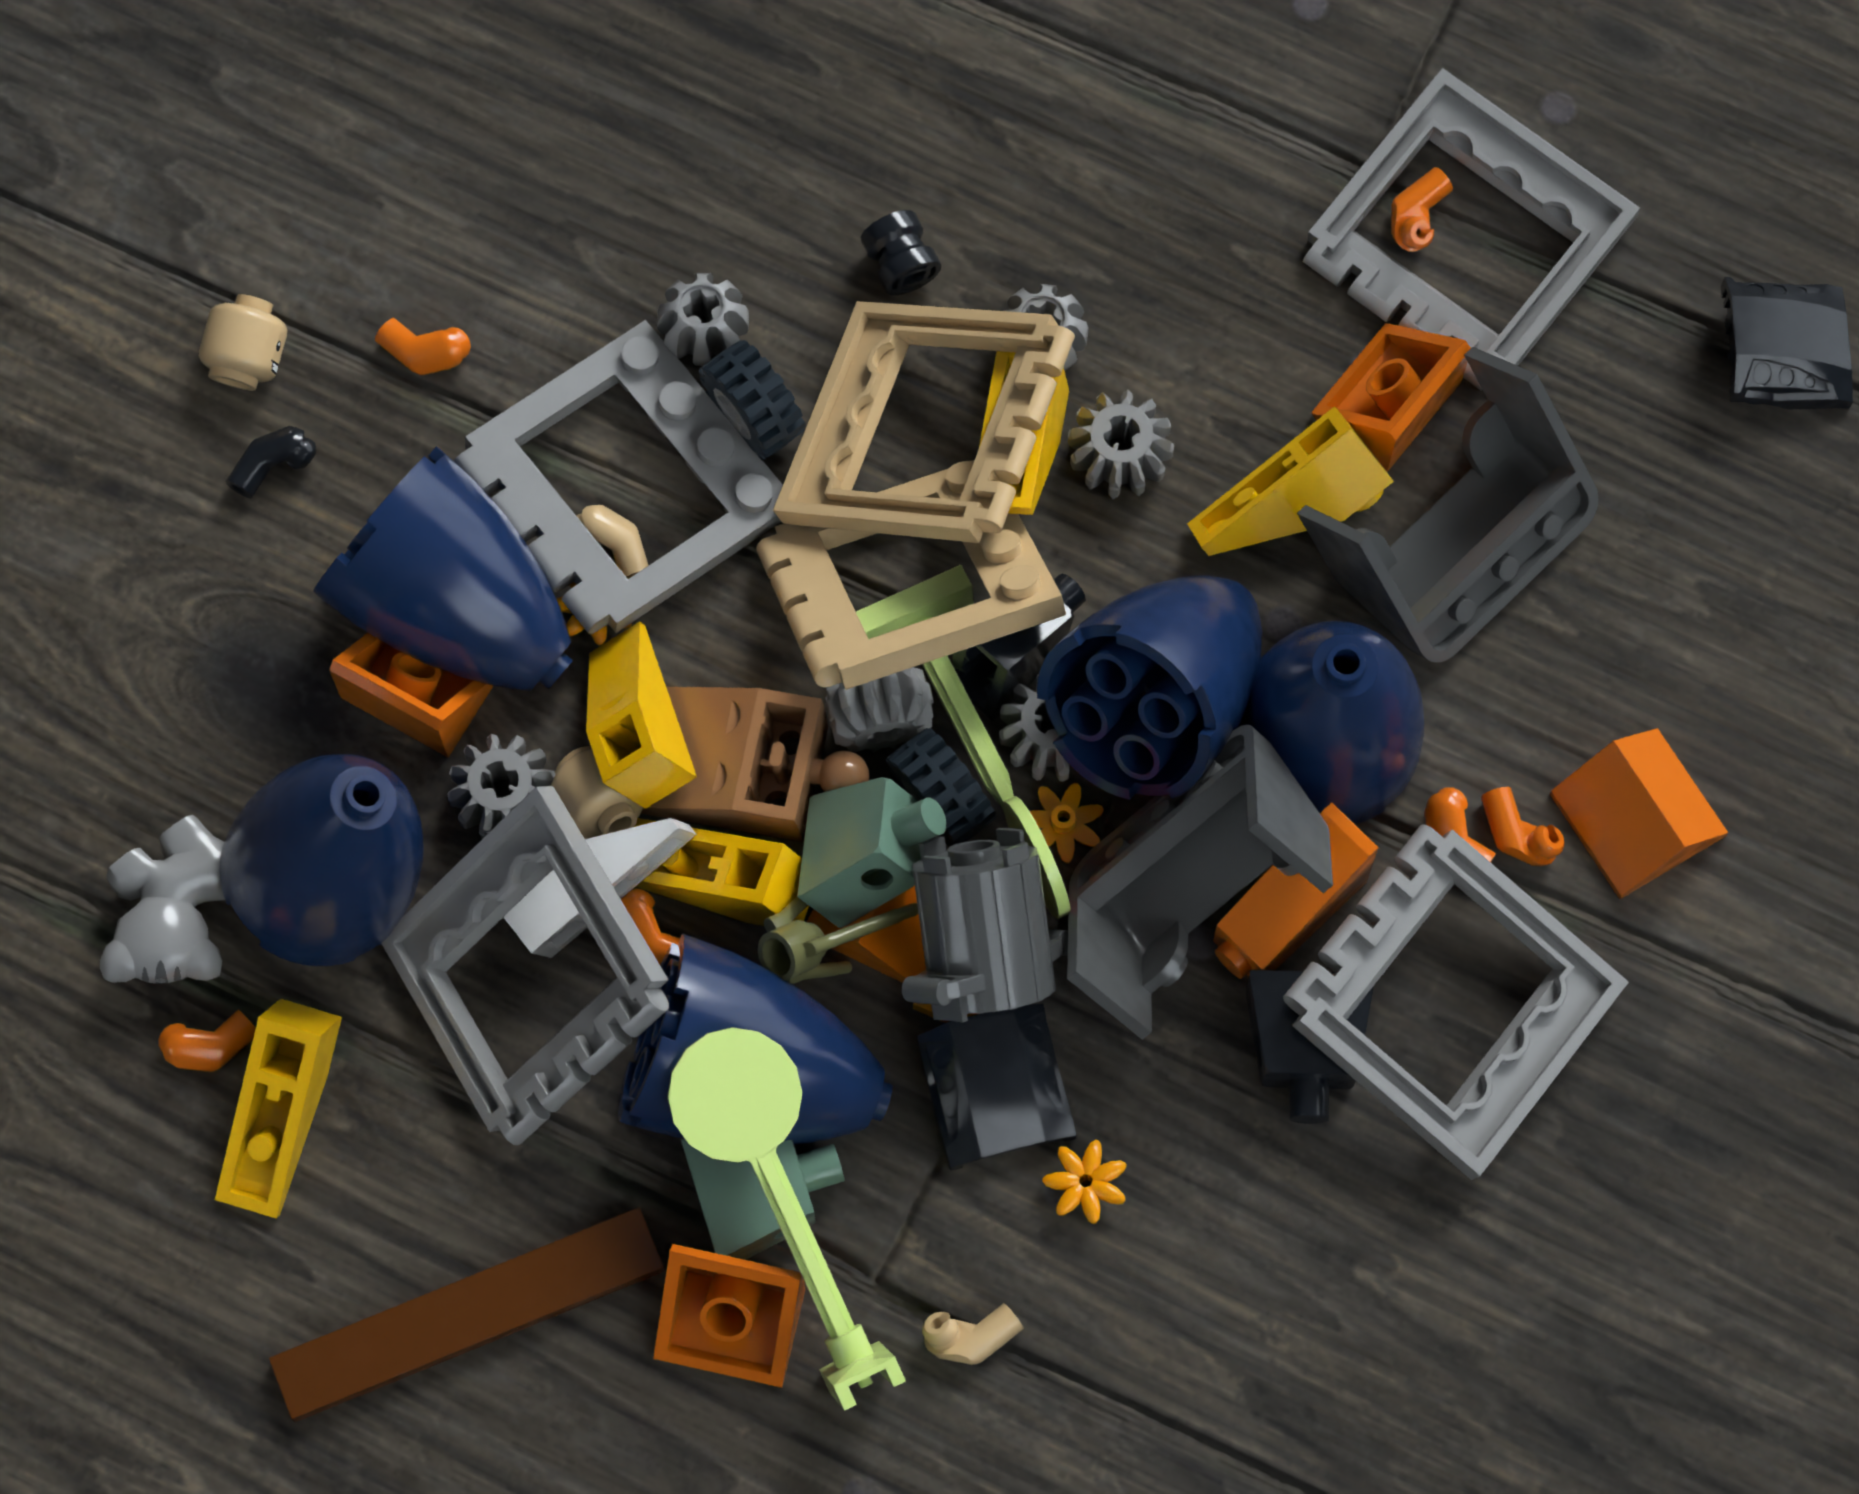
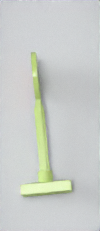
M959 565L856 611V614L868 639L974 604L972 584L962 565ZM948 655L922 664L986 790L1001 805L1008 827L1022 829L1028 846L1037 848L1046 907L1057 919L1068 915L1071 910L1069 898L1053 855L1031 812L1019 797L1014 796L1009 773Z
M731 1027L707 1033L685 1049L671 1071L667 1099L673 1123L690 1146L708 1157L737 1163L742 1161H749L829 1335L825 1339V1344L834 1362L819 1370L830 1394L845 1411L857 1405L850 1391V1385L858 1382L860 1388L867 1387L873 1383L870 1376L877 1372H880L893 1387L906 1382L895 1356L879 1341L870 1345L862 1325H854L776 1153L777 1146L785 1141L799 1117L803 1092L797 1067L780 1044L758 1031Z

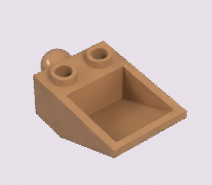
M666 687L697 778L650 807L643 808L641 814L804 842L809 798L814 795L816 784L820 785L823 792L869 781V769L862 757L851 751H836L828 755L824 760L822 759L828 723L826 710L821 698L762 688ZM790 738H798L800 740L797 753L788 755L783 743ZM777 798L786 799L785 806L770 803Z

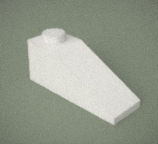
M668 818L585 840L621 899L697 834L689 824ZM554 870L504 916V919L532 954L549 958L556 955L587 928Z

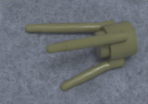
M796 897L781 912L764 919L763 924L768 933L763 934L759 940V960L763 967L792 984L802 980L850 973L852 971V964L849 961L820 963L826 951L918 915L917 903H911L901 908L890 910L824 935L822 930L812 922L793 921L808 906Z

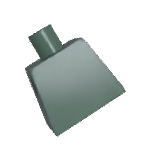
M883 777L811 796L809 798L797 897L838 928H842L915 886L912 864L921 860L919 844L945 832L946 817L943 809L932 798L918 801L893 780Z
M685 1139L681 1140L715 1253L746 1260L785 1240L749 1161L737 1163L712 1159L690 1146ZM787 1140L777 1146L776 1153L808 1224L812 1226L816 1223L809 1192L844 1182L845 1178L834 1144L797 1155L792 1140Z

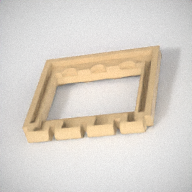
M857 301L773 512L783 524L973 543L980 542L983 532L1000 533L1016 494L1015 488L1009 484H1018L1021 481L1037 438L1030 430H1039L1041 428L1057 386L1056 381L1052 377L1061 375L1075 338L1074 333L1068 328L1059 326L1051 314ZM909 345L1016 352L959 500L852 490Z
M974 460L958 462L948 469L877 493L959 500ZM1008 514L1000 533L983 532L979 543L963 542L991 598L868 639L827 550L877 533L781 524L775 526V535L762 539L756 547L758 556L768 578L771 580V585L785 615H787L788 623L803 652L814 681L820 687H830L842 683L845 690L1066 615L1062 595L1019 514Z

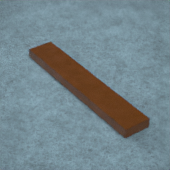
M638 1207L269 1357L291 1419L294 1422H298L665 1272V1269L641 1209Z

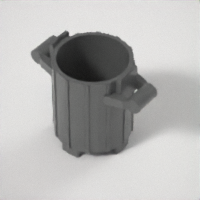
M998 828L996 829L997 841H968L949 847L947 851L945 837L943 836L919 844L921 860L913 863L912 869L926 969L916 976H908L904 980L902 995L908 1002L931 1004L934 1020L963 1023L968 1021L967 1014L969 1013L981 1014L1016 1009L1042 1001L1056 991L1052 962L1061 956H1068V930L1048 929L1039 854L1036 847L1028 846V843L1025 842L1022 829Z

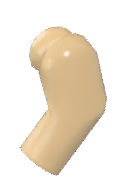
M604 505L586 506L582 510V514L576 515L597 542L612 550L616 565L627 579L649 566L639 531L634 523Z
M1003 1303L978 1324L951 1319L947 1312L933 1313L924 1321L922 1334L927 1350L937 1358L975 1365L991 1356L1024 1328L1013 1311Z

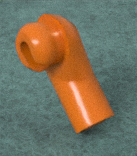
M395 318L386 321L375 336V342L411 372L418 375L436 373L458 366L462 359L466 358L470 353L471 348L468 335L459 328L450 327L446 330H438L416 336Z

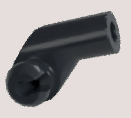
M287 426L258 437L250 443L225 482L238 494L251 499L273 466L286 461L294 469L305 468L317 452L316 444L304 436V430L293 426Z

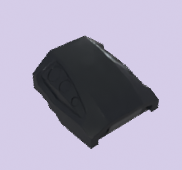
M1724 277L1721 285V298H1725L1723 304L1724 308H1727L1725 328L1726 334L1729 335L1730 339L1728 360L1732 362L1731 388L1729 390L1730 402H1745L1753 405L1766 404L1788 410L1850 408L1853 403L1852 364L1847 311L1842 287L1829 284L1735 282L1731 277Z
M1029 1004L1011 1010L981 1013L967 1017L968 1021L963 1023L949 1021L917 1036V1044L950 1171L961 1169L963 1165L1026 1147L1062 1139L1063 1142L1076 1139L1074 1122L1056 1060L1044 1004Z

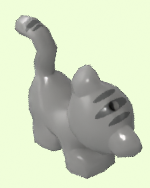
M194 815L184 817L160 836L161 852L165 860H152L141 848H134L108 868L106 878L119 898L131 901L141 897V900L135 907L118 919L114 939L105 946L100 959V970L105 980L117 983L137 978L147 983L165 984L181 981L187 977L208 981L220 976L222 958L219 948L208 938V927L202 914L195 907L204 902L225 900L220 880V857L224 841L214 837Z

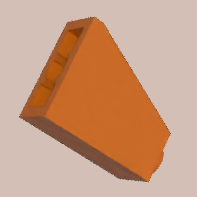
M1332 802L1320 815L1329 826L1333 886L1322 893L1300 873L1286 876L1272 865L1216 925L1213 942L1218 948L1215 950V954L1220 962L1236 977L1242 979L1246 974L1249 976L1250 970L1275 971L1367 883L1379 847Z

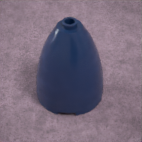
M437 446L428 455V458L424 456L378 506L367 519L364 527L348 545V551L345 554L341 553L333 561L313 590L318 597L356 626L390 647L427 665L466 679L498 687L531 691L540 682L550 689L573 661L564 653L572 642L561 608L544 572L528 545L503 511L478 483Z
M1214 576L1180 577L1151 584L1122 596L1081 622L1049 652L1044 659L1038 676L1037 699L1045 700L1048 715L1058 734L1053 744L1059 753L1086 780L1100 789L1124 799L1130 800L1135 794L1148 796L1170 795L1173 799L1188 791L1219 756L1232 731L1238 727L1246 710L1257 665L1261 659L1262 625L1257 603L1249 590L1234 580Z
M1327 621L1311 624L1294 631L1278 641L1262 656L1257 665L1246 710L1238 727L1251 725L1270 741L1319 813L1332 802L1356 825L1382 813L1385 807L1393 802L1410 782L1420 758L1425 723L1422 697L1417 680L1401 652L1385 637L1367 627L1350 622Z
M338 754L319 756L294 765L276 775L250 798L226 835L220 857V880L227 906L232 905L242 923L261 941L259 946L282 959L309 966H333L354 961L357 956L372 950L390 935L405 915L415 895L422 869L424 852L420 815L409 790L400 778L390 769L372 759L358 755Z
M685 934L681 935L679 944L672 943L661 963V968L668 978V981L661 987V990L669 1002V1008L638 1036L634 1051V1060L638 1061V1063L629 1061L623 1078L618 1108L620 1122L672 1137L684 1138L673 1123L667 1099L671 1071L685 1049L707 1033L731 1027L758 1031L783 1047L797 1067L803 1093L798 1120L785 1141L792 1140L793 1145L829 1140L865 1130L872 1119L877 1121L883 1119L889 1106L893 1088L892 1084L884 1082L885 1069L861 1039L832 1012L792 983L783 980L769 969L732 951Z

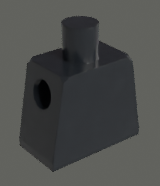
M1059 574L1053 579L1063 598L1065 616L954 653L951 663L971 702L991 721L1000 715L1002 705L1011 704L1015 700L1013 689L1018 683L1028 687L1036 679L1046 656L1069 634L1074 619L1073 613L1086 601L1082 588L1070 576Z
M1250 970L1246 984V999L1262 1086L1290 1088V1121L1303 1124H1317L1329 1121V1089H1351L1354 1087L1356 1080L1292 1026L1299 1015L1285 1003L1283 996L1303 971ZM1374 986L1347 1019L1364 1035L1366 1033Z

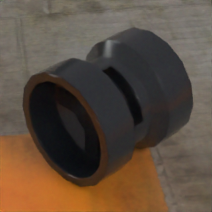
M901 210L888 214L873 222L861 235V243L868 257L879 261L881 267L879 279L889 295H902L917 290L933 280L941 271V263L934 249L924 245L923 241H921L923 227L916 213L912 210Z

